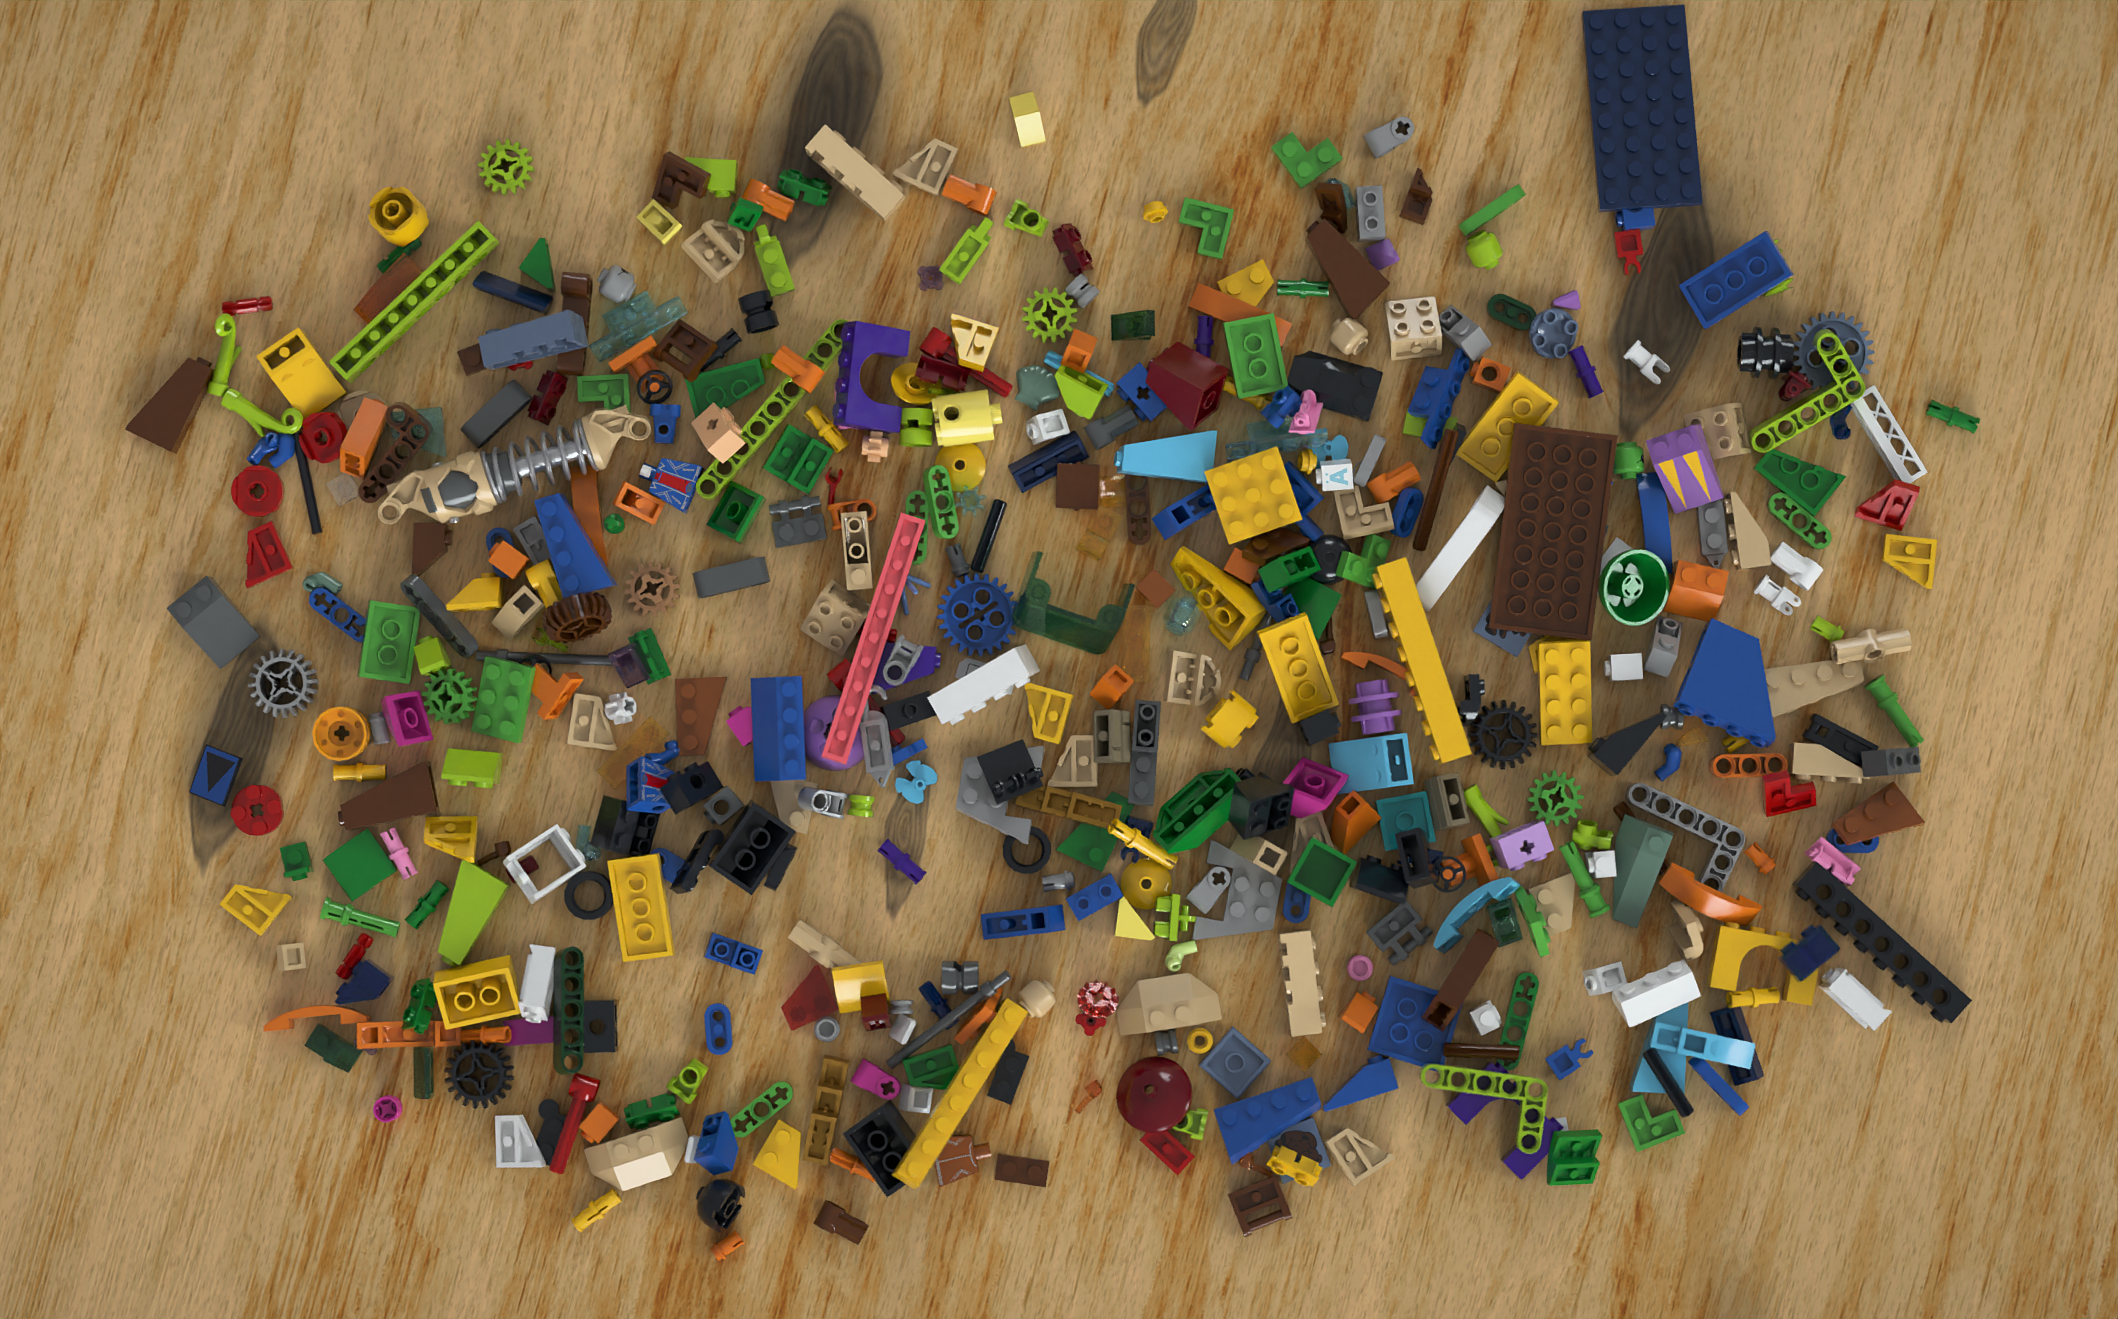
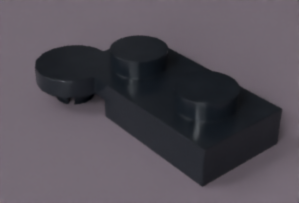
M1012 1039L1001 1055V1060L987 1094L989 1097L1010 1105L1029 1059L1028 1055L1015 1051L1016 1046Z
M546 1099L541 1102L538 1109L540 1116L545 1120L536 1143L546 1165L550 1166L566 1115L559 1113V1105L555 1100Z

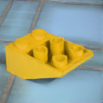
M299 327L256 356L293 408L301 412L303 421L309 415L323 411L347 394L307 334Z

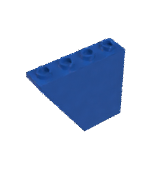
M1711 618L1703 629L1673 706L1678 708L1679 712L1684 715H1694L1703 719L1702 721L1709 726H1719L1726 729V732L1731 736H1742L1750 740V743L1756 747L1768 748L1775 741L1776 735L1759 639Z

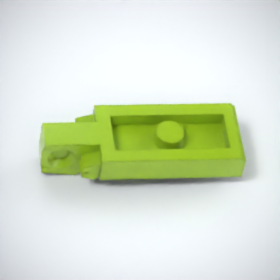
M985 217L979 227L972 225L970 229L968 228L938 271L960 285L988 246V242L992 237L987 235L994 222Z
M765 224L756 227L760 240L754 242L755 251L771 297L794 291L795 287L776 235L770 237Z

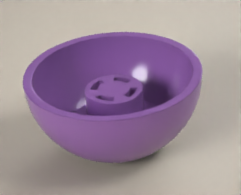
M841 695L822 697L810 704L804 711L805 757L815 766L828 771L847 770L864 759L860 724L846 765L821 757Z

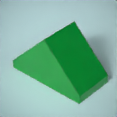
M539 238L519 266V269L550 292H554L556 288L548 241L545 238Z

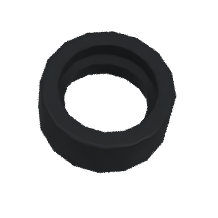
M1031 826L1030 835L1035 836L1042 845V854L1037 862L1031 865H1024L1014 859L1012 845L1016 838L1008 835L1003 843V856L1007 865L1014 871L1022 874H1031L1041 870L1048 863L1051 855V843L1047 835L1041 829Z
M582 872L575 875L568 882L564 891V901L568 910L574 916L583 920H595L604 916L613 905L611 882L598 872ZM586 880H593L599 883L605 893L602 905L593 911L581 909L574 899L577 886Z

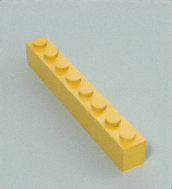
M1407 558L1374 568L1375 573L1372 574L1373 583L1376 589L1380 588L1383 596L1380 599L1381 607L1384 613L1389 614L1391 623H1388L1389 631L1392 638H1397L1399 647L1396 648L1400 662H1405L1407 672H1404L1406 682L1409 687L1413 686L1416 695L1413 697L1414 706L1417 712L1421 711L1424 721H1421V726L1425 736L1429 735L1432 745L1429 746L1432 759L1434 761L1437 760L1440 765L1470 755L1472 753Z
M1005 998L1000 1002L996 1009V1015L983 1029L893 1172V1176L911 1188L915 1189L920 1186L1026 1017L1028 1011L1010 999Z

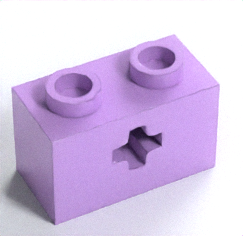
M1534 820L1490 839L1499 867L1510 869V871L1523 868L1525 866L1524 862L1531 859L1533 862L1545 859L1547 857L1546 853L1554 850L1544 821ZM1523 843H1525L1526 846H1524L1521 851L1520 847H1522Z

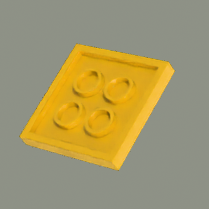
M1278 446L1204 471L1229 545L1303 520Z

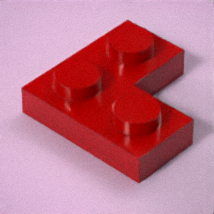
M1787 770L1762 776L1763 808L1766 817L1817 806L1816 788L1813 781L1790 787V776Z

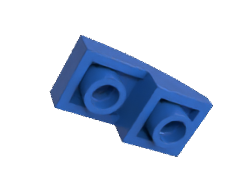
M1262 578L1251 584L1261 604L1278 623L1300 614L1291 593L1283 595L1281 589L1269 593Z
M712 932L704 957L755 975L763 950Z

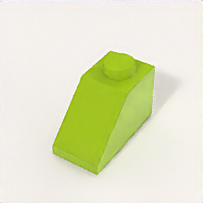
M685 157L686 161L711 174L707 189L710 193H715V197L730 198V194L736 195L738 178L737 160Z
M1061 365L1055 374V378L1067 408L1074 411L1076 415L1090 420L1109 385L1085 372L1083 374Z
M432 635L418 640L419 645L413 647L421 675L430 676L431 674L438 673V670L453 667L441 638H433Z

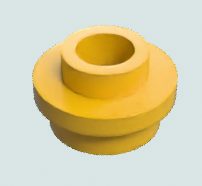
M1154 201L1143 207L1144 212L1142 215L1144 220L1157 223L1164 219L1168 210L1163 205V202Z
M1311 448L1299 451L1298 470L1304 471L1305 474H1311L1312 469H1316L1317 456L1313 454Z
M1204 1028L1193 1029L1187 1037L1188 1047L1191 1051L1198 1054L1207 1052L1213 1043L1212 1035ZM1197 1036L1204 1037L1205 1042L1203 1045L1195 1043Z

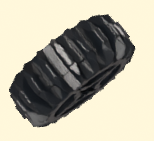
M1501 700L1500 708L1497 707L1495 701L1491 702V711L1485 705L1482 706L1481 709L1485 715L1482 716L1478 713L1476 719L1479 720V723L1471 722L1469 724L1471 727L1476 728V732H1468L1469 737L1476 736V741L1470 742L1469 746L1478 745L1479 747L1473 754L1477 756L1483 753L1484 756L1480 760L1482 763H1485L1490 758L1491 768H1494L1497 761H1499L1501 770L1505 769L1506 761H1508L1510 768H1515L1514 759L1523 764L1525 761L1521 754L1530 757L1532 753L1526 748L1527 746L1535 748L1536 743L1530 742V738L1538 737V733H1530V729L1537 727L1536 723L1529 725L1527 723V720L1531 719L1532 715L1527 714L1523 717L1521 715L1525 711L1523 706L1518 711H1515L1516 702H1511L1509 708H1506V700ZM1499 713L1506 714L1500 726L1485 725L1486 721L1493 715ZM1513 717L1520 723L1523 729V737L1512 731ZM1505 727L1507 729L1506 733H1509V737L1512 738L1503 739L1500 743L1497 733L1492 731H1502ZM1482 732L1492 736L1494 739L1493 753L1485 746ZM1508 742L1521 745L1515 753L1509 756H1500L1501 751Z
M471 1040V1048L466 1043H462L463 1053L458 1049H454L453 1054L457 1059L451 1057L447 1059V1062L452 1064L453 1068L446 1067L444 1069V1072L452 1073V1077L445 1078V1083L453 1081L454 1086L448 1088V1091L453 1092L457 1089L459 1093L454 1097L456 1101L464 1096V1106H467L470 1100H473L472 1107L477 1109L479 1101H481L482 1107L485 1109L489 1106L488 1099H490L493 1105L498 1104L496 1095L502 1099L506 1097L502 1088L511 1090L512 1086L506 1083V1080H514L515 1076L507 1074V1071L513 1070L514 1065H505V1062L509 1061L511 1057L510 1055L503 1058L500 1056L505 1050L503 1047L494 1051L496 1043H490L487 1048L482 1041L478 1047L477 1043ZM480 1053H485L492 1057L498 1066H486L483 1059L480 1058ZM472 1054L471 1069L468 1072L459 1074L463 1060ZM478 1067H481V1070L485 1072L491 1071V1073L482 1076L481 1081L478 1080L479 1077L467 1076L478 1071ZM500 1074L497 1086L492 1092L487 1094L488 1078ZM461 1081L473 1082L476 1089L479 1090V1095L469 1092Z

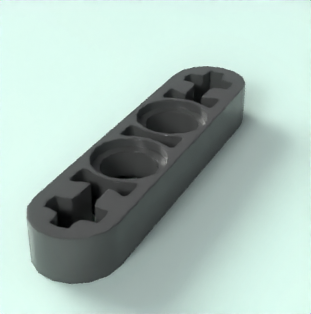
M411 574L401 582L403 593L460 656L469 658L478 650V643L451 611L447 610V607L420 577Z

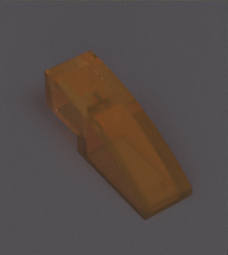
M403 253L370 288L354 308V311L369 324L424 271L406 253Z

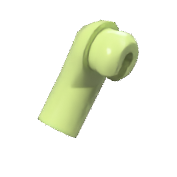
M1195 939L1175 944L1170 948L1165 958V965L1170 971L1176 972L1181 968L1185 955L1198 952Z

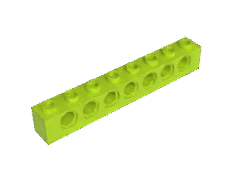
M478 220L341 349L329 363L346 381L352 384L496 248L500 242Z

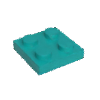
M1426 791L1375 801L1377 813L1381 817L1379 824L1385 851L1398 849L1395 838L1396 833L1420 827L1428 834L1429 843L1436 842Z

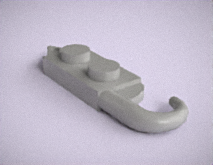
M1722 499L1696 507L1701 556H1705L1710 565L1717 569L1724 555L1728 553Z
M872 684L870 693L878 692L882 699L886 700L885 690L879 685ZM867 699L860 722L866 771L884 788L891 770L894 769L888 723L883 713L874 710L869 711Z

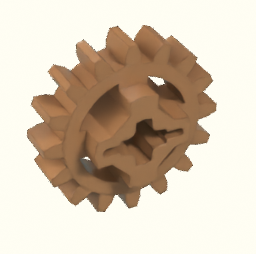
M648 561L647 568L639 564V572L636 573L631 570L630 573L633 579L625 581L631 585L630 589L624 590L626 594H631L632 596L627 602L629 604L636 603L634 607L636 612L643 608L644 616H647L649 611H652L653 616L657 617L659 610L667 614L666 607L668 605L673 608L675 607V604L672 602L673 598L680 599L675 590L680 589L681 585L674 584L678 576L669 575L672 570L670 567L662 570L663 563L658 562L657 566L654 567L653 563ZM650 572H657L664 575L665 577L660 579H654L650 575ZM641 578L643 581L641 589L636 592L637 582ZM650 583L654 584L655 586L660 585L659 588L656 589V595L647 593V591L650 589ZM670 587L669 595L667 599L664 600V591L666 588ZM650 599L653 600L656 606H647L641 601Z

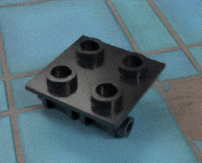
M1023 739L977 757L997 804L1043 787L1040 779L1043 777L1042 769L1034 766Z

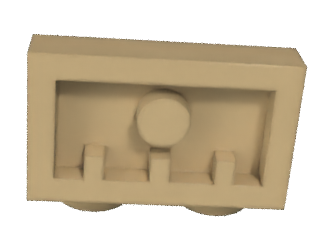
M1435 297L1387 301L1384 303L1390 335L1391 361L1442 355V331Z
M1728 403L1684 415L1686 427L1701 424L1712 460L1752 453L1742 403Z
M831 580L820 593L800 630L836 654L843 656L862 624L866 621L871 604L834 580Z

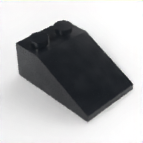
M1663 712L1654 714L1603 738L1597 737L1588 749L1591 752L1587 757L1610 776L1618 775L1667 715Z
M1367 855L1366 859L1360 858L1350 887L1405 905L1409 885L1405 881L1402 866L1393 863L1390 867L1381 865L1382 859Z

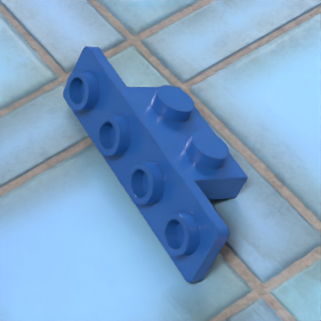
M1456 348L1448 370L1425 366L1408 409V413L1411 416L1428 419L1421 435V440L1430 449H1435L1437 443L1442 438L1443 428L1451 415L1452 406L1460 392L1464 375L1470 367V359L1460 348Z
M1289 460L1284 467L1303 519L1295 523L1300 527V532L1303 536L1315 542L1324 532L1307 514L1324 497Z

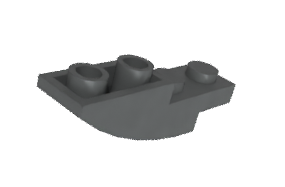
M1135 700L1128 793L1129 805H1154L1161 702Z

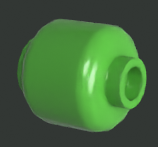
M1637 442L1617 443L1613 473L1620 475L1621 480L1636 479V474L1643 472L1645 468L1643 449L1637 446Z

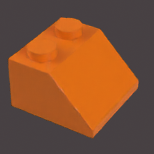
M1683 560L1675 561L1670 579L1669 594L1663 612L1706 622L1711 618L1715 619L1724 597L1729 571Z

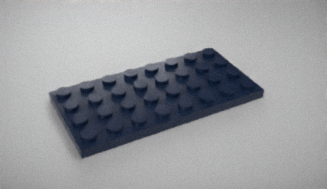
M1685 4L1583 11L1582 24L1599 212L1701 205L1702 192Z

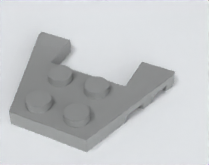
M1045 747L1027 748L1034 766L1042 768ZM978 756L964 758L956 810L983 824H988L998 829L999 832L1007 836L1010 835L1020 842L1028 844L1032 820L1006 816L1009 800L1000 804L996 803L978 762Z
M1211 840L1206 863L1233 869L1223 921L1196 916L1192 939L1198 940L1273 930L1282 878Z

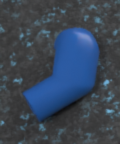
M269 432L265 437L261 438L248 455L247 461L252 465H258L266 454L276 450L279 447L278 435L274 432Z
M278 434L279 450L268 458L275 469L293 457L295 453V438L292 434Z
M675 740L668 741L664 744L666 751L648 753L644 757L657 764L665 765L678 756L680 752L678 742Z
M1673 743L1667 744L1664 747L1666 763L1654 771L1661 782L1680 768L1682 752Z

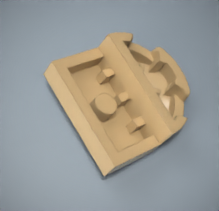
M713 219L705 222L697 232L685 240L681 248L716 284L738 265L745 252V238L738 227L728 224L727 221L724 223Z
M1169 650L1163 701L1184 705H1204L1213 696H1216L1221 685V674L1211 661L1212 659L1202 654Z
M1679 899L1674 900L1670 903L1677 923L1669 926L1668 929L1672 939H1675V942L1680 947L1678 952L1681 958L1688 962L1698 958L1703 952V942L1700 936L1703 928L1699 918L1694 916L1690 906H1685Z

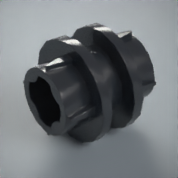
M1754 327L1752 333H1742L1739 336L1737 366L1740 371L1750 372L1752 378H1758L1761 370H1768L1769 378L1776 379L1778 373H1788L1791 370L1794 357V342L1791 335L1780 334L1779 328H1772L1770 336H1763L1761 327Z

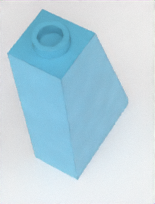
M1212 430L1123 445L1119 447V451L1115 452L1114 466H1117V473L1208 484L1204 471L1214 467L1217 431Z
M1689 1002L1652 1018L1629 1085L1630 1091L1666 1093L1644 1059L1643 1053L1652 1048L1649 1045L1654 1021L1687 1028ZM1655 1048L1685 1094L1686 1055Z

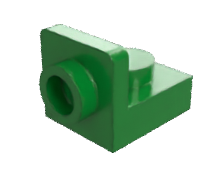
M739 197L737 202H733L730 206L727 223L751 232L762 214L763 206Z
M306 841L280 848L285 868L284 878L292 877V881H298L308 878L307 873L314 871Z

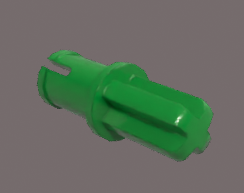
M612 513L604 519V527L609 533L618 534L624 530L625 522L621 515Z

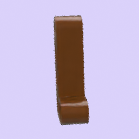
M563 272L561 279L562 311H574V313L583 317L588 340L593 278L590 274ZM587 347L558 354L557 373L584 376Z
M405 402L394 403L386 412L388 424L401 435L361 483L358 494L366 503L376 502L386 492V485L395 481L432 434L431 423ZM394 409L403 410L405 413L403 421H398L393 417ZM414 425L424 427L426 431L424 437H418L414 434ZM398 445L407 446L410 451L409 456L403 457L399 455L397 451ZM382 465H390L394 470L393 476L384 475L381 470ZM376 480L380 481L381 483L375 489V493L368 494V487L372 486Z

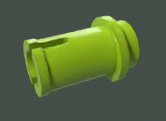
M1819 615L1816 616L1810 626V630L1827 638L1830 644L1833 641L1840 640L1844 634V630L1841 629L1840 625L1837 627Z

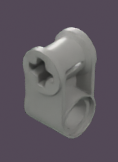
M1399 117L1386 125L1370 131L1363 137L1375 159L1408 141L1414 132V125L1409 118ZM1398 124L1402 127H1408L1406 135L1396 133Z
M901 634L883 669L885 681L893 686L902 684L911 668L917 662L924 646H917L907 641L905 636ZM891 667H899L902 670V676L898 680H892L888 677L887 673Z
M805 787L799 792L798 804L804 810L844 820L842 812L845 799L849 797V794Z
M1219 865L1211 868L1204 878L1189 892L1186 899L1206 914L1229 885L1231 879L1229 870ZM1221 871L1224 872V879L1226 881L1224 883L1220 881L1217 884L1214 883L1215 877L1212 874L1214 872L1218 874Z

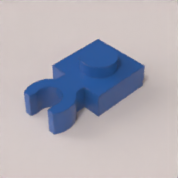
M922 738L903 749L901 745L892 748L894 766L927 749L928 747L924 739Z
M1584 1038L1577 1040L1573 1049L1570 1050L1565 1044L1544 1058L1559 1081L1581 1067L1577 1061L1579 1058H1589L1594 1053L1591 1049L1586 1053L1580 1051L1581 1044L1586 1042Z

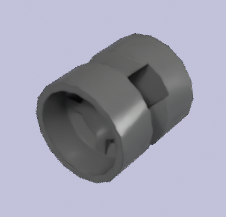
M942 961V994H957L959 990H962L964 994H975L979 991L978 961H964L962 965H959L957 961Z

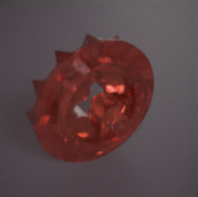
M1097 980L1093 983L1086 982L1084 987L1079 990L1077 997L1080 1009L1086 1015L1093 1018H1105L1113 1014L1117 1009L1119 1000L1115 988H1111L1107 982L1100 983ZM1102 993V1000H1099V1002H1097L1096 1005H1094V996L1096 997L1098 994Z

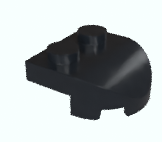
M1479 674L1464 676L1465 700L1455 702L1458 714L1462 716L1460 720L1463 727L1468 726L1476 718L1481 705V696L1485 695L1484 679H1480Z

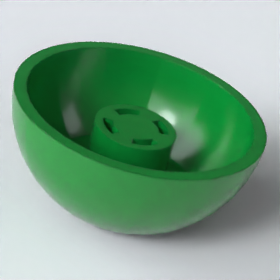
M1641 549L1621 552L1604 566L1600 574L1598 594L1601 604L1606 612L1618 622L1630 626L1648 623L1661 612L1667 601L1670 587L1669 575L1664 563L1652 552Z

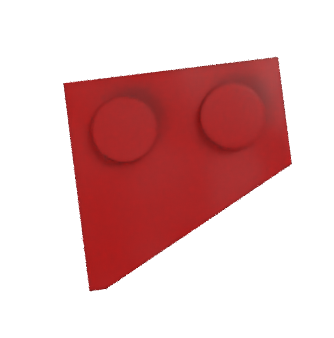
M1895 479L1856 507L1854 517L1902 531L1919 495L1920 487Z
M272 521L248 531L246 588L249 589L294 569Z

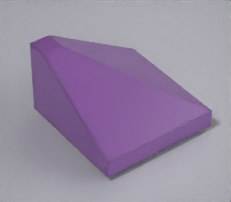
M1389 238L1365 248L1371 264L1378 271L1400 260Z
M1577 290L1554 299L1550 304L1552 308L1578 310L1581 308Z

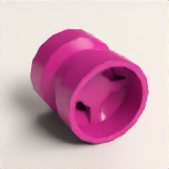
M387 1095L378 1099L373 1106V1113L381 1122L393 1121L403 1111L401 1100L393 1095Z

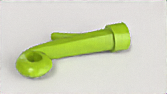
M227 313L221 314L215 321V331L219 336H223L213 376L208 383L206 391L209 394L224 397L229 389V385H227L229 375L236 358L242 350L240 346L235 347L236 324L232 316Z
M233 388L228 389L221 401L223 407L237 412L248 421L260 437L265 436L261 425L278 433L292 434L298 431L303 424V416L297 409L287 408L282 413L281 421L244 398L242 393ZM289 415L294 417L292 425L288 422Z
M1476 784L1464 789L1463 793L1466 804L1482 824L1490 838L1502 834L1497 822L1508 825L1509 821L1489 806ZM1491 844L1486 846L1488 853L1493 851ZM1497 858L1493 859L1494 867L1499 866Z

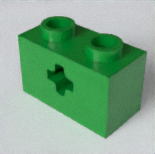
M1309 546L1272 561L1258 569V572L1268 592L1271 593L1302 581L1321 570Z

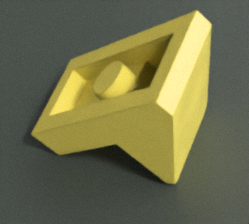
M654 199L636 216L664 246L682 229V225Z

